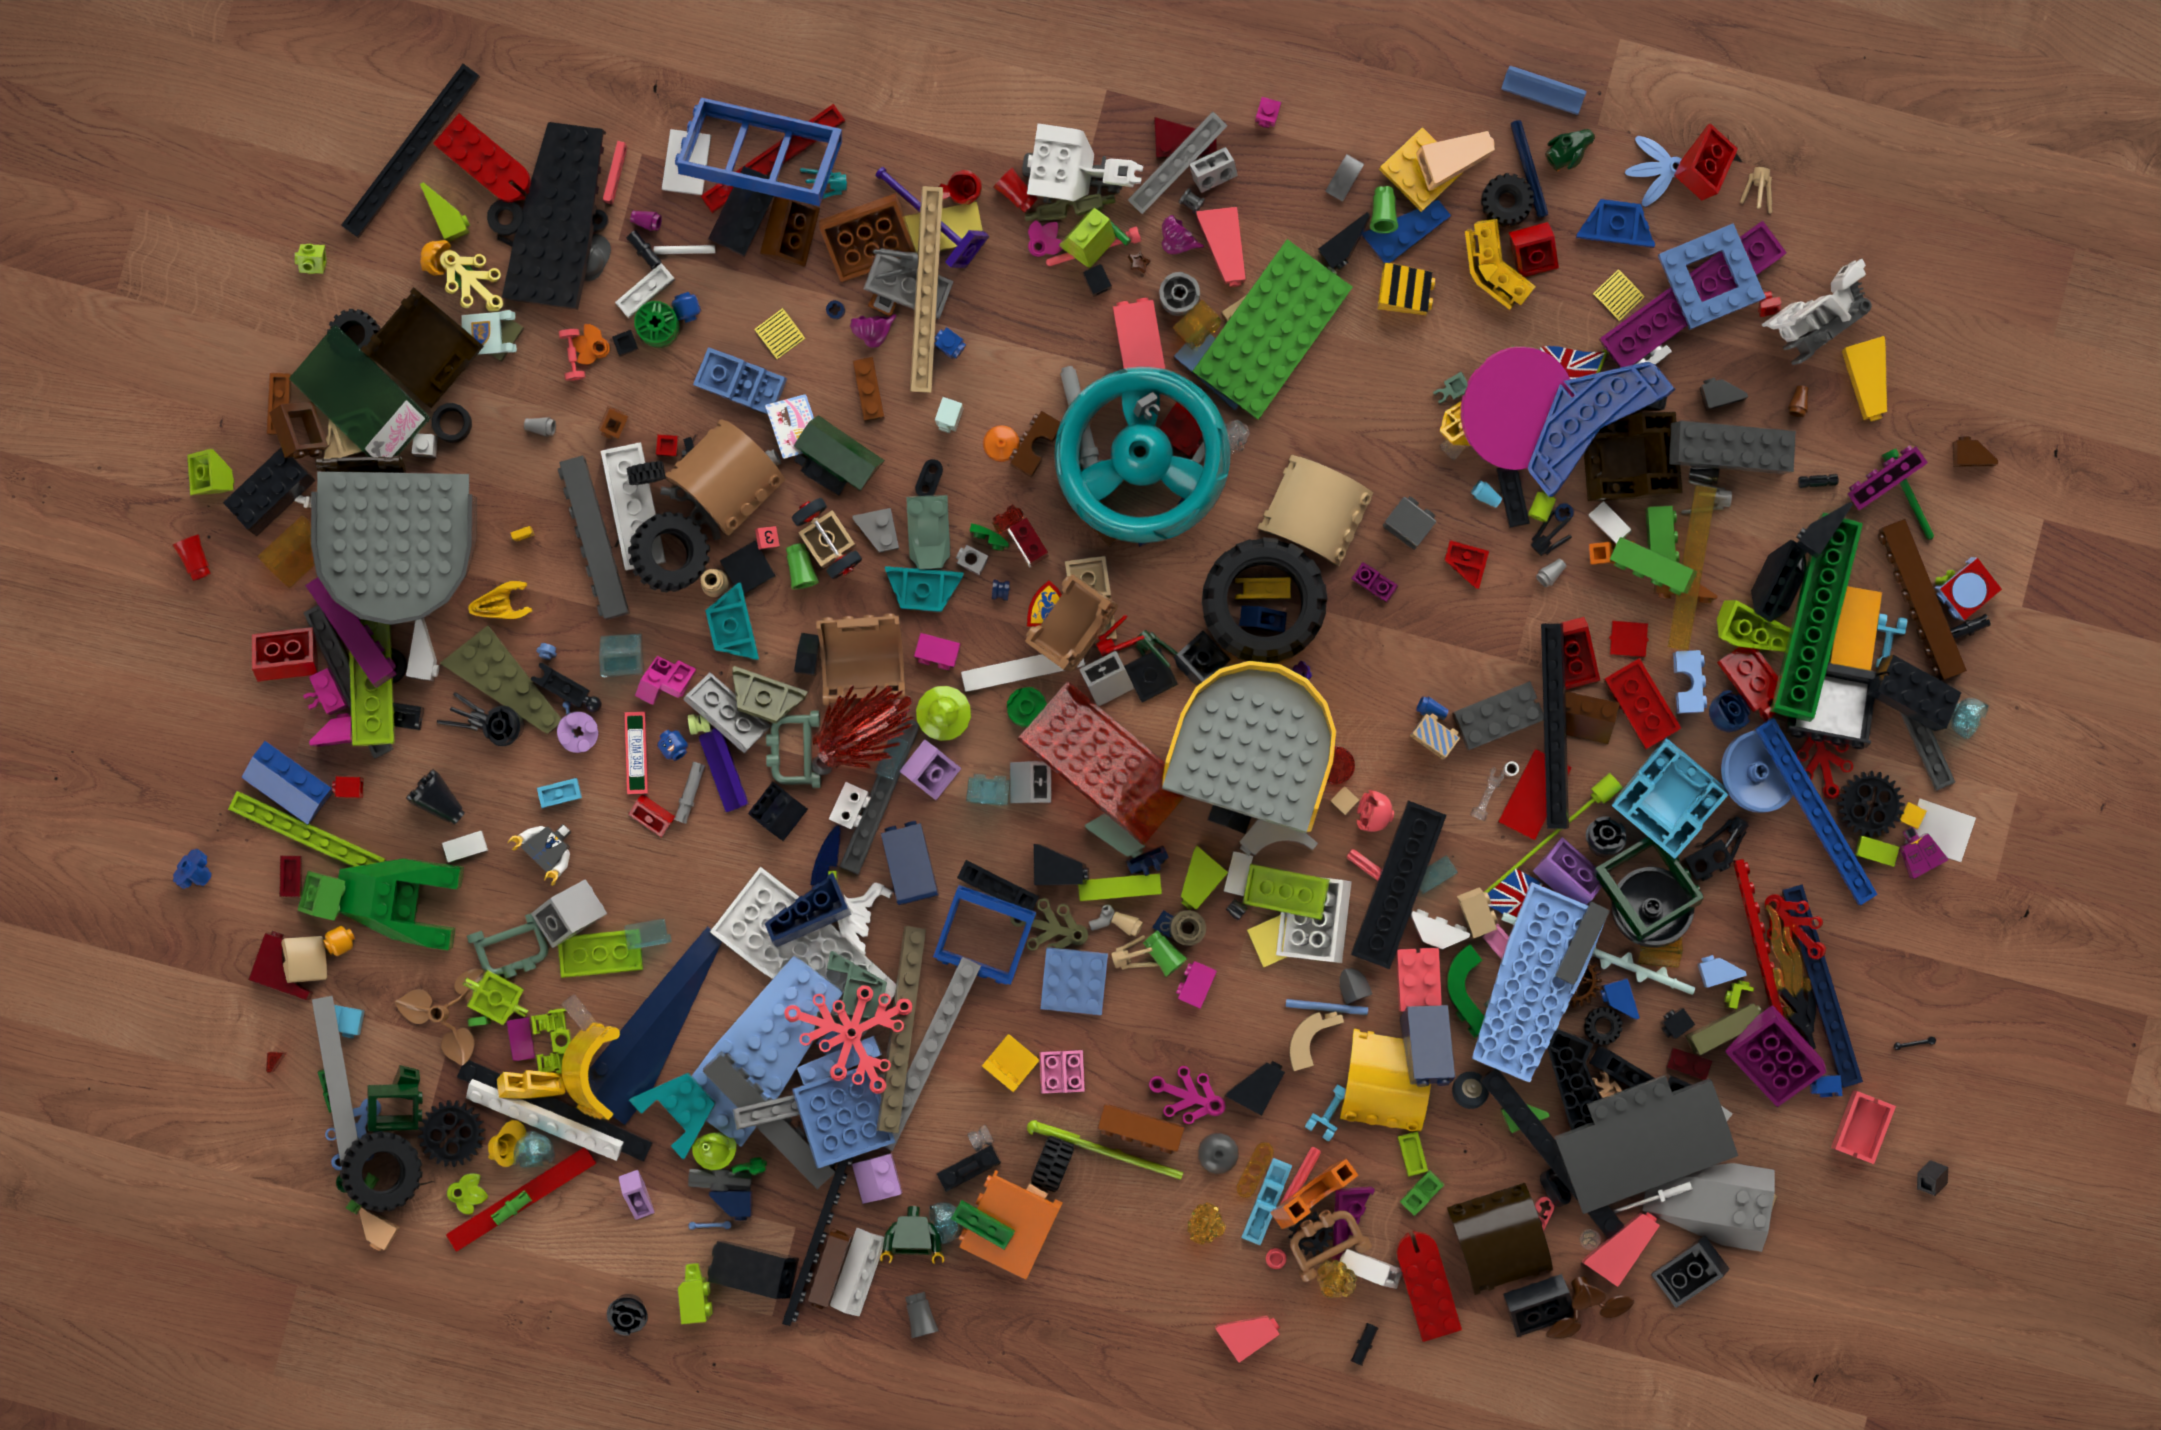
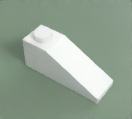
M422 618L415 621L406 676L434 681V677L438 676L439 665H436L437 659L425 619Z

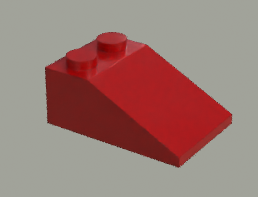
M1710 123L1682 158L1674 176L1701 201L1717 195L1738 148Z
M1585 617L1561 622L1563 623L1565 690L1601 681L1589 626Z

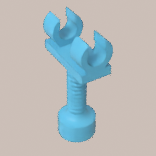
M1879 614L1877 631L1886 632L1882 657L1877 659L1876 668H1878L1883 657L1890 656L1893 635H1905L1907 627L1906 618H1898L1896 628L1886 627L1887 615Z
M1337 1084L1333 1090L1335 1097L1329 1108H1327L1326 1113H1324L1325 1115L1319 1117L1312 1113L1305 1128L1312 1131L1317 1121L1328 1127L1323 1138L1330 1141L1337 1127L1329 1123L1341 1100L1344 1099L1346 1089Z

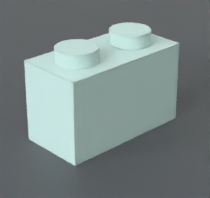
M945 397L942 398L935 418L939 430L950 433L951 430L956 432L964 409L962 403Z

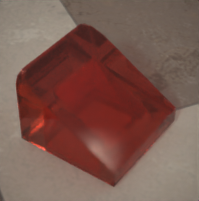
M271 1051L267 1053V1073L275 1072L287 1052Z

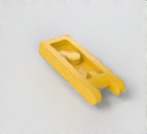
M1235 578V583H1243V595L1237 594L1235 599L1291 598L1290 578Z

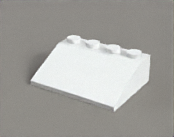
M1330 879L1322 920L1281 912L1276 955L1342 963L1352 881ZM1285 918H1287V920H1286V929H1285V937H1284V946H1283V952H1282V944H1283V936H1284V927H1285Z

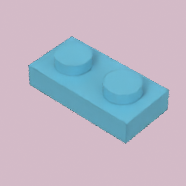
M577 778L537 788L541 808L582 798Z

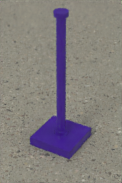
M881 167L875 176L885 181L920 212L921 202L893 179L884 167ZM941 221V232L957 245L945 263L953 268H966L990 236L984 231L969 230L961 239Z

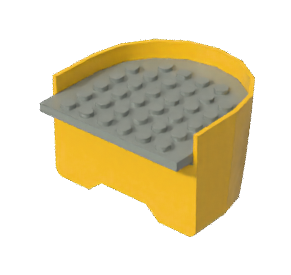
M1247 661L1219 669L1194 689L1180 714L1165 761L1162 789L1305 834L1311 832L1334 758L1336 729L1326 700L1307 678L1280 664Z

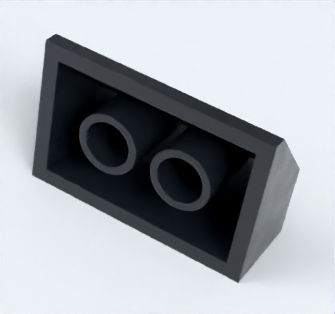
M1562 1274L1503 1294L1517 1337L1552 1326L1564 1318L1574 1317L1570 1292Z

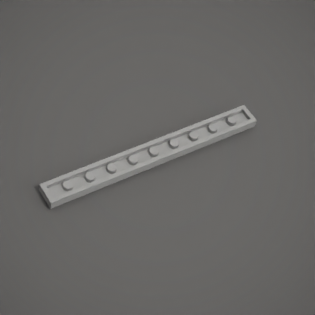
M962 957L906 1074L899 1133H893L895 1143L884 1146L893 1151L980 970L981 965L965 957Z

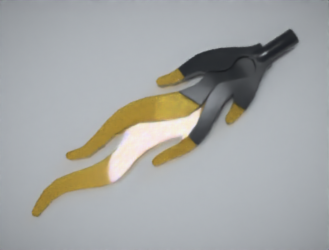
M1766 905V909L1772 919V949L1782 969L1781 972L1780 968H1773L1775 984L1781 998L1789 1006L1783 1007L1784 1014L1789 1022L1805 1037V1041L1813 1049H1816L1812 1035L1815 1032L1816 1002L1811 989L1810 979L1803 978L1802 959L1790 936V928H1783V940L1790 955L1788 956L1782 942L1781 924L1778 914L1770 905Z

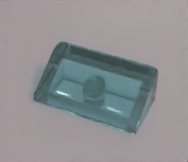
M890 735L875 773L894 780L909 742Z
M1447 855L1427 867L1419 889L1422 894L1458 873Z

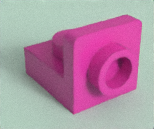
M1261 97L1255 122H1258V125L1264 128L1274 127L1281 102Z

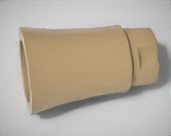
M719 569L706 570L701 576L702 590L711 597L724 595L729 588L727 574ZM712 578L717 579V582L714 585L710 584V580Z

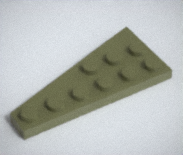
M486 626L440 662L441 665L502 705L512 708L523 719L546 734L556 729L562 719L490 626Z

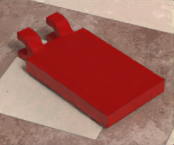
M1738 647L1717 662L1753 712L1759 710V714L1764 722L1776 714L1770 712L1771 707L1769 705L1773 702L1779 677L1758 649Z

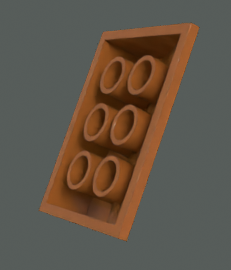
M896 193L819 220V229L841 282L869 273L876 256L873 253L875 249L880 250L883 248L901 252H916Z

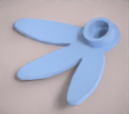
M1637 136L1635 141L1640 148L1649 156L1659 161L1637 164L1625 171L1627 176L1632 177L1660 175L1649 187L1642 200V205L1646 207L1664 193L1672 177H1675L1676 170L1673 168V164L1677 163L1679 165L1682 159L1679 157L1671 158L1666 150L1655 141Z

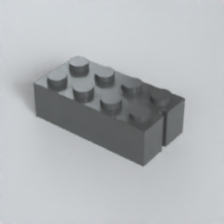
M1530 681L1452 713L1467 751L1544 720V713L1539 702H1534L1537 696Z

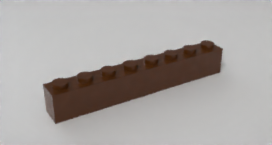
M1906 519L1879 529V541L1887 549L1886 558L1889 564H1893L1895 569L1893 574L1896 582L1902 586L1901 595L1903 600L1908 602L1910 606L1909 615L1912 621H1916L1918 626L1916 631L1919 639L1925 643L1924 651L1927 658L1931 659L1933 663L1932 671L1934 676L1942 681L1967 671Z

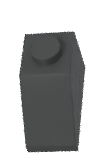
M1715 378L1707 379L1699 387L1706 411L1748 398L1746 392L1722 379L1717 381Z

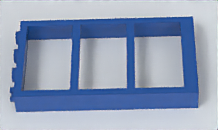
M700 98L699 104L694 106L693 120L688 123V134L682 139V150L680 154L677 153L675 165H677L678 174L820 206L842 144V129ZM706 116L742 124L725 170L689 162ZM749 125L785 133L769 180L733 172ZM793 135L828 143L812 189L777 182Z

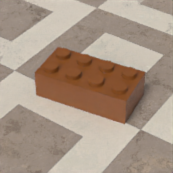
M1105 1103L1098 1129H1101V1134L1113 1137V1133L1121 1135V1140L1133 1142V1139L1141 1141L1140 1145L1148 1148H1152L1153 1145L1161 1147L1160 1151L1172 1154L1173 1151L1178 1152L1184 1126Z

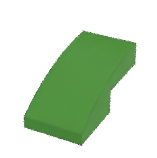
M1429 1170L1400 1200V1203L1415 1216L1444 1186V1183Z

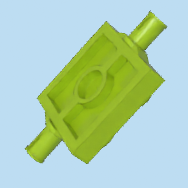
M488 969L478 983L468 978L463 982V986L473 990L467 1007L503 1026L513 1012L523 1018L526 1016L528 1010L518 1005L519 998L524 990L520 986Z

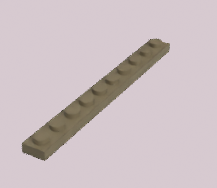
M904 926L893 1007L896 1006L900 999L906 998L912 1003V1011L906 1016L898 1014L892 1017V1020H901L904 1028L899 1033L894 1032L890 1028L886 1059L890 1061L891 1067L887 1072H884L886 1089L881 1094L877 1131L899 1133L926 929ZM902 1003L900 1005V1008L902 1010H907L908 1004ZM896 1022L894 1028L896 1030L901 1029L902 1025ZM887 1062L885 1064V1069H887L889 1066Z

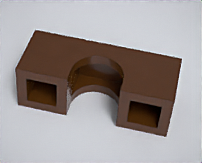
M1043 411L1039 415H1034L1030 422L1033 426L1029 432H1024L1020 439L1021 446L1018 450L1015 448L1009 457L1012 460L1010 463L1012 467L1031 478L1042 461V458L1032 451L1033 443L1038 439H1046L1053 443L1060 425V421Z

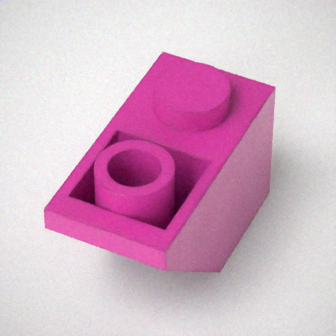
M657 655L641 678L635 696L653 705L662 692L660 690L662 683L675 664Z

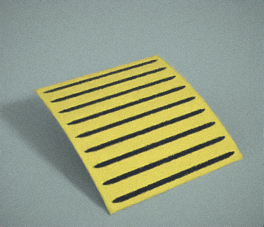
M1619 269L1593 293L1619 321L1645 297Z
M783 308L754 329L776 359L805 339Z

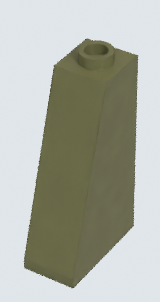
M1750 1003L1685 1035L1693 1053L1702 1055L1740 1035L1762 1013L1759 1005L1756 1006L1755 1003Z

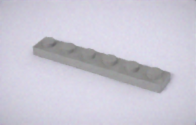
M1212 111L1131 195L1128 201L1143 214L1227 125Z

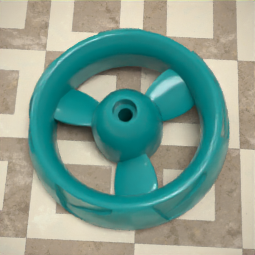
M1138 366L1110 373L1088 385L1075 397L1060 422L1057 431L1054 459L1060 488L1067 502L1082 520L1097 531L1121 541L1152 543L1167 540L1188 531L1211 511L1225 487L1229 474L1231 451L1224 420L1216 405L1202 389L1175 372L1156 367ZM1153 392L1158 397L1156 405L1159 408L1160 394L1173 399L1187 409L1198 423L1205 446L1204 466L1187 458L1173 456L1170 440L1160 428L1155 426L1158 415L1153 411H1149L1152 414L1150 420L1145 419L1144 415L1138 418L1133 412L1137 401ZM1122 396V408L1128 426L1116 435L1111 446V459L1097 462L1081 471L1080 446L1087 425L1103 406ZM1139 450H1146V454L1143 457H1137ZM1123 480L1137 486H1148L1162 480L1172 492L1185 499L1167 512L1148 517H1133L1120 514L1100 502V500L1110 495Z

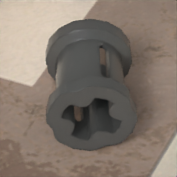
M1188 188L1178 203L1184 204L1192 210L1193 214H1196L1205 202V199H1200Z

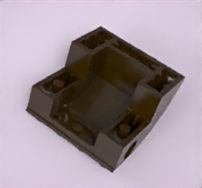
M1641 412L1625 416L1599 430L1584 453L1588 501L1642 499L1683 493L1681 466L1669 464L1671 423L1677 422L1676 412Z

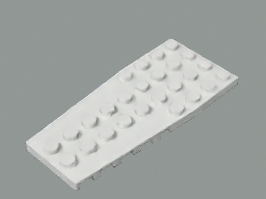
M762 867L758 869L710 931L754 967L772 979L793 956H796L842 990L843 994L839 999L842 1001L848 974L827 970L830 951H834L855 965L886 981L885 994H888L891 1000L895 996L896 984L865 955H862L845 937L842 938L840 932L831 924L776 948L771 941L765 923L784 908H788L796 902L795 900L799 896ZM884 996L883 1004H886L889 999ZM841 1003L835 1005L836 1010L841 1009ZM832 1010V1012L830 1013L838 1015L836 1012H834V1010ZM868 1030L862 1032V1036H864Z

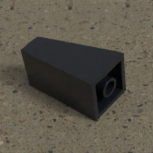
M717 1241L712 1250L713 1261L707 1272L709 1276L708 1282L773 1299L791 1297L799 1261L798 1257L727 1241Z

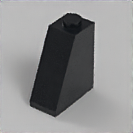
M1034 844V885L1086 884V880H1089V868H1086L1085 863L1044 845Z
M1274 1061L1271 1064L1265 1062L1227 1091L1225 1096L1262 1116L1285 1074L1281 1070L1283 1066Z

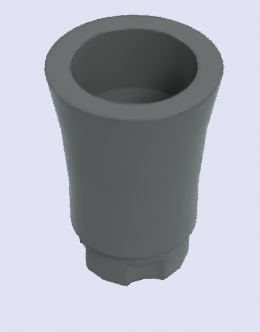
M925 1292L905 1297L908 1304L906 1307L911 1327V1339L938 1332L939 1329L933 1318L929 1302L926 1300Z

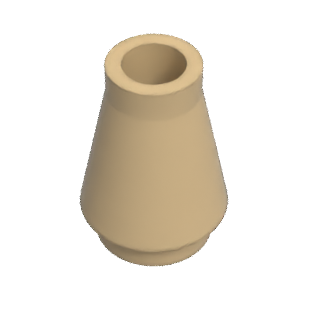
M1117 911L1111 920L1112 923L1130 937L1132 935L1137 937L1143 926L1140 918Z

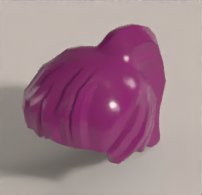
M1173 215L1165 218L1162 223L1163 250L1173 255L1194 248H1204V245L1199 243L1192 236V233L1183 227L1182 220L1176 219Z
M861 315L858 318L851 319L850 327L855 336L864 340L868 347H879L886 339L890 326L897 315L869 318Z

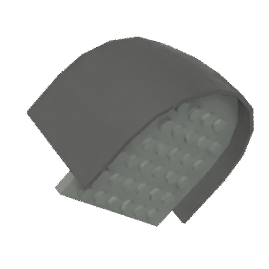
M317 472V492H311V547L317 576L332 599L360 619L389 625L420 620L446 604L469 571L477 540V497L469 494L470 474Z

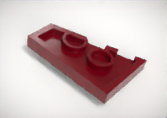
M1154 117L1156 159L1168 158L1196 128ZM1216 138L1198 157H1204L1217 151Z

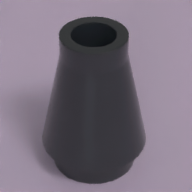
M1691 466L1689 478L1710 485L1712 483L1717 484L1720 469Z

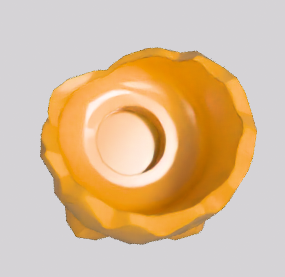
M431 241L424 245L420 254L422 271H427L434 276L445 274L446 269L441 266L440 257L443 252L451 250V245L448 241ZM451 257L447 258L449 262L453 261Z

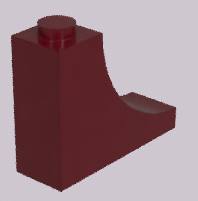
M272 931L271 934L265 933L248 980L304 1000H310L313 994L312 991L307 990L298 982L287 983L283 963L286 960L281 943L284 939V934Z

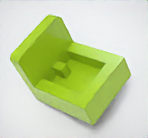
M1738 980L1737 984L1731 983L1730 991L1727 990L1724 997V1002L1727 1003L1726 1007L1738 1008L1741 989L1750 992L1754 991L1753 987H1749V982Z

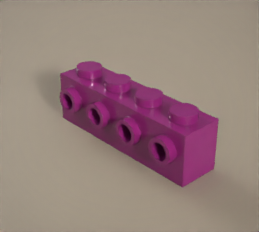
M1909 445L1900 452L1902 456L1896 460L1892 457L1883 463L1885 468L1879 472L1876 469L1866 475V481L1863 483L1857 481L1849 487L1850 492L1847 494L1859 510L1928 463L1917 446L1912 448Z

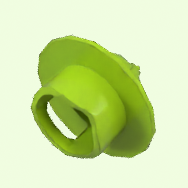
M949 686L934 687L928 690L919 700L916 708L917 722L921 730L930 738L939 741L952 740L960 736L968 727L971 718L970 704L966 696L958 689Z

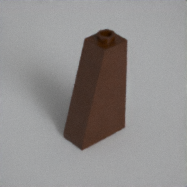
M834 1228L830 1231L808 1301L812 1302L811 1306L819 1309L829 1306L852 1238L851 1234Z

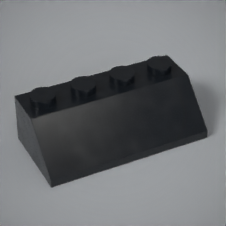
M743 166L740 172L741 174L755 176L769 180L770 178L769 176L763 173H760L745 166ZM733 187L708 240L745 257L774 196Z

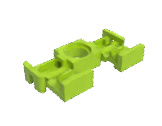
M566 1008L550 1010L548 1014L531 1016L533 1034H540V1031L543 1030L551 1033L553 1052L549 1056H543V1054L536 1055L538 1071L551 1072L559 1068L556 1072L562 1073L563 1056L566 1048L572 1041L570 1029L567 1030L564 1014V1011H567ZM536 1020H538L539 1031H537ZM559 1035H564L567 1038V1044L563 1047L558 1046L556 1043V1038ZM541 1057H543L544 1068L542 1067Z

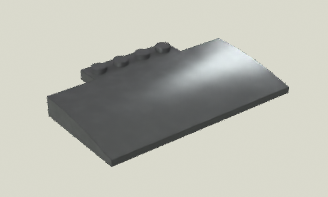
M1663 1075L1587 1104L1593 1120L1592 1123L1554 1136L1583 1214L1738 1156L1724 1112L1710 1078L1672 1092L1666 1076Z

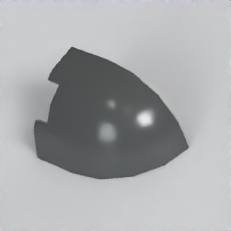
M1353 968L1344 969L1341 972L1340 989L1346 1005L1373 994L1368 981L1361 972Z

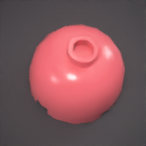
M1368 790L1370 793H1364L1359 802L1357 813H1361L1360 820H1357V825L1361 830L1376 832L1383 830L1393 820L1394 810H1392V804L1386 795Z

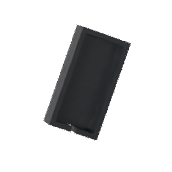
M279 448L223 504L248 531L257 537L316 480L297 459H294V457L285 458L282 448Z
M1895 655L1883 657L1876 671L1878 677L1873 678L1867 694L1933 731L1947 729L1962 692Z

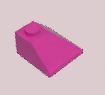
M349 713L336 715L337 718L331 719L309 741V744L315 747L352 743L351 716L349 717Z

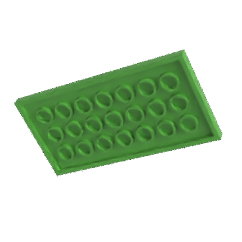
M1287 239L1192 373L1258 420L1353 286Z

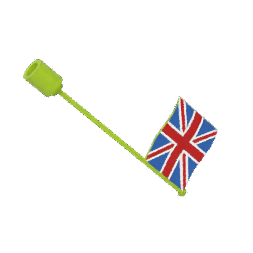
M1543 346L1539 349L1554 357L1566 370L1570 379L1600 373L1607 354L1610 355L1606 349L1602 352H1583L1559 346ZM1544 490L1537 492L1528 516L1547 523L1556 499L1553 496L1549 497Z
M1608 773L1591 788L1593 792L1590 794L1592 799L1569 818V823L1595 801L1598 804L1600 802L1605 804L1623 789L1611 773ZM1556 829L1484 891V893H1488L1491 901L1488 906L1502 914L1505 912L1517 917L1530 883L1533 882L1547 888L1537 879L1521 872L1517 868L1562 829Z

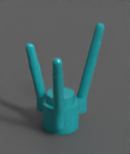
M800 168V172L817 175L819 171ZM831 172L828 184H830V189H835V191L825 193L822 199L834 195H842V191H847L846 174ZM807 179L805 182L814 184L816 179Z

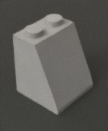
M586 879L553 896L531 913L552 948L591 926L607 914L604 906L600 903Z

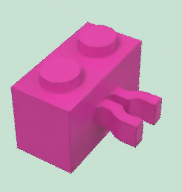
M326 668L309 677L316 692L306 693L303 697L304 699L319 697L314 700L313 704L308 705L310 710L317 707L320 702L326 714L329 715L349 707L331 669Z

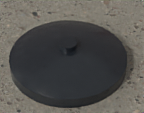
M1644 867L1627 874L1617 885L1646 927L1691 901L1672 872L1659 867ZM1611 901L1612 917L1619 931L1630 941L1645 947H1664L1678 941L1689 929L1694 916V909L1639 941Z

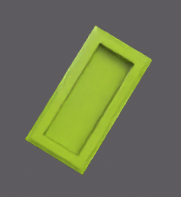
M1418 1131L1397 1136L1408 1177L1428 1172Z

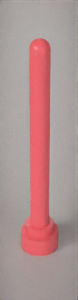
M1137 226L1126 231V235L1131 239L1130 243L1136 244L1141 242ZM1116 237V240L1110 247L1122 244V242ZM1067 252L1047 259L1046 265L1053 266L1075 258Z

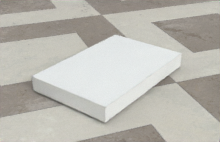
M670 129L662 190L702 195L705 180L678 174V167L675 165L677 153L680 154L682 150V139L688 133L687 131ZM699 134L689 162L707 166L711 142L710 134Z

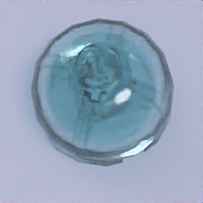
M1975 698L1963 699L1959 704L1957 703L1951 717L1952 729L1964 739L1971 738L1980 727L1981 723L1979 722L1981 718L1986 717L1989 705Z
M536 1131L527 1132L526 1136L521 1137L514 1146V1164L520 1163V1167L543 1166L542 1161L548 1160L551 1163L555 1160L553 1143L549 1138L538 1134Z
M940 1202L929 1206L930 1222H934V1226L940 1234L941 1244H947L956 1240L963 1230L962 1225L951 1219L957 1207L948 1202Z

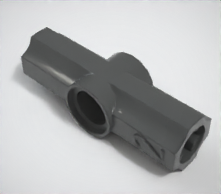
M690 1168L689 1187L710 1188V1190L729 1191V1189L751 1191V1173L737 1172L733 1174L728 1169L704 1170Z

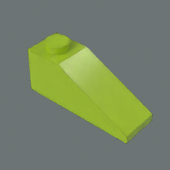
M424 182L421 183L420 186L445 241L450 242L470 233L467 228L470 226L467 216H462L456 208Z

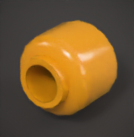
M338 926L325 933L323 943L330 955L340 956L353 948L352 941L355 940V937L350 929L346 930L343 926Z

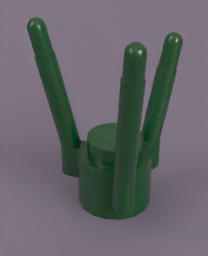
M1144 630L1137 636L1143 635L1145 637L1143 640L1136 642L1138 651L1144 656L1146 655L1144 649L1146 651L1151 649L1170 668L1169 662L1154 647L1155 642L1174 655L1178 652L1157 638L1153 632L1149 633L1147 630Z

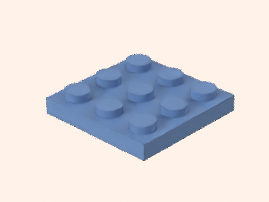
M1047 947L1040 1009L1102 1015L1108 953Z

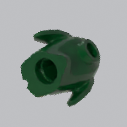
M1583 129L1556 136L1547 144L1552 146L1545 153L1548 162L1557 172L1567 165L1568 169L1575 168L1582 161L1587 147L1594 142L1595 134L1590 129Z

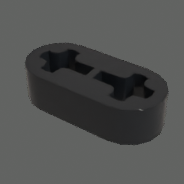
M1552 1169L1542 1172L1540 1174V1182L1552 1203L1557 1207L1569 1204L1571 1201L1570 1191Z

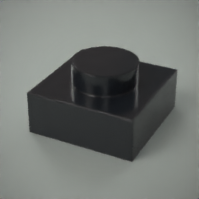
M632 330L612 336L620 357L639 350Z

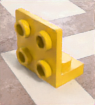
M1008 1034L984 1062L982 1067L1014 1092L1036 1066L1039 1059Z

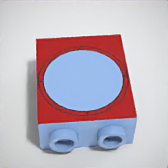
M1977 557L1968 559L1965 562L1967 566L1944 585L1934 587L1937 592V598L1941 603H1946L1950 608L1948 612L1954 619L1965 621L2002 590Z

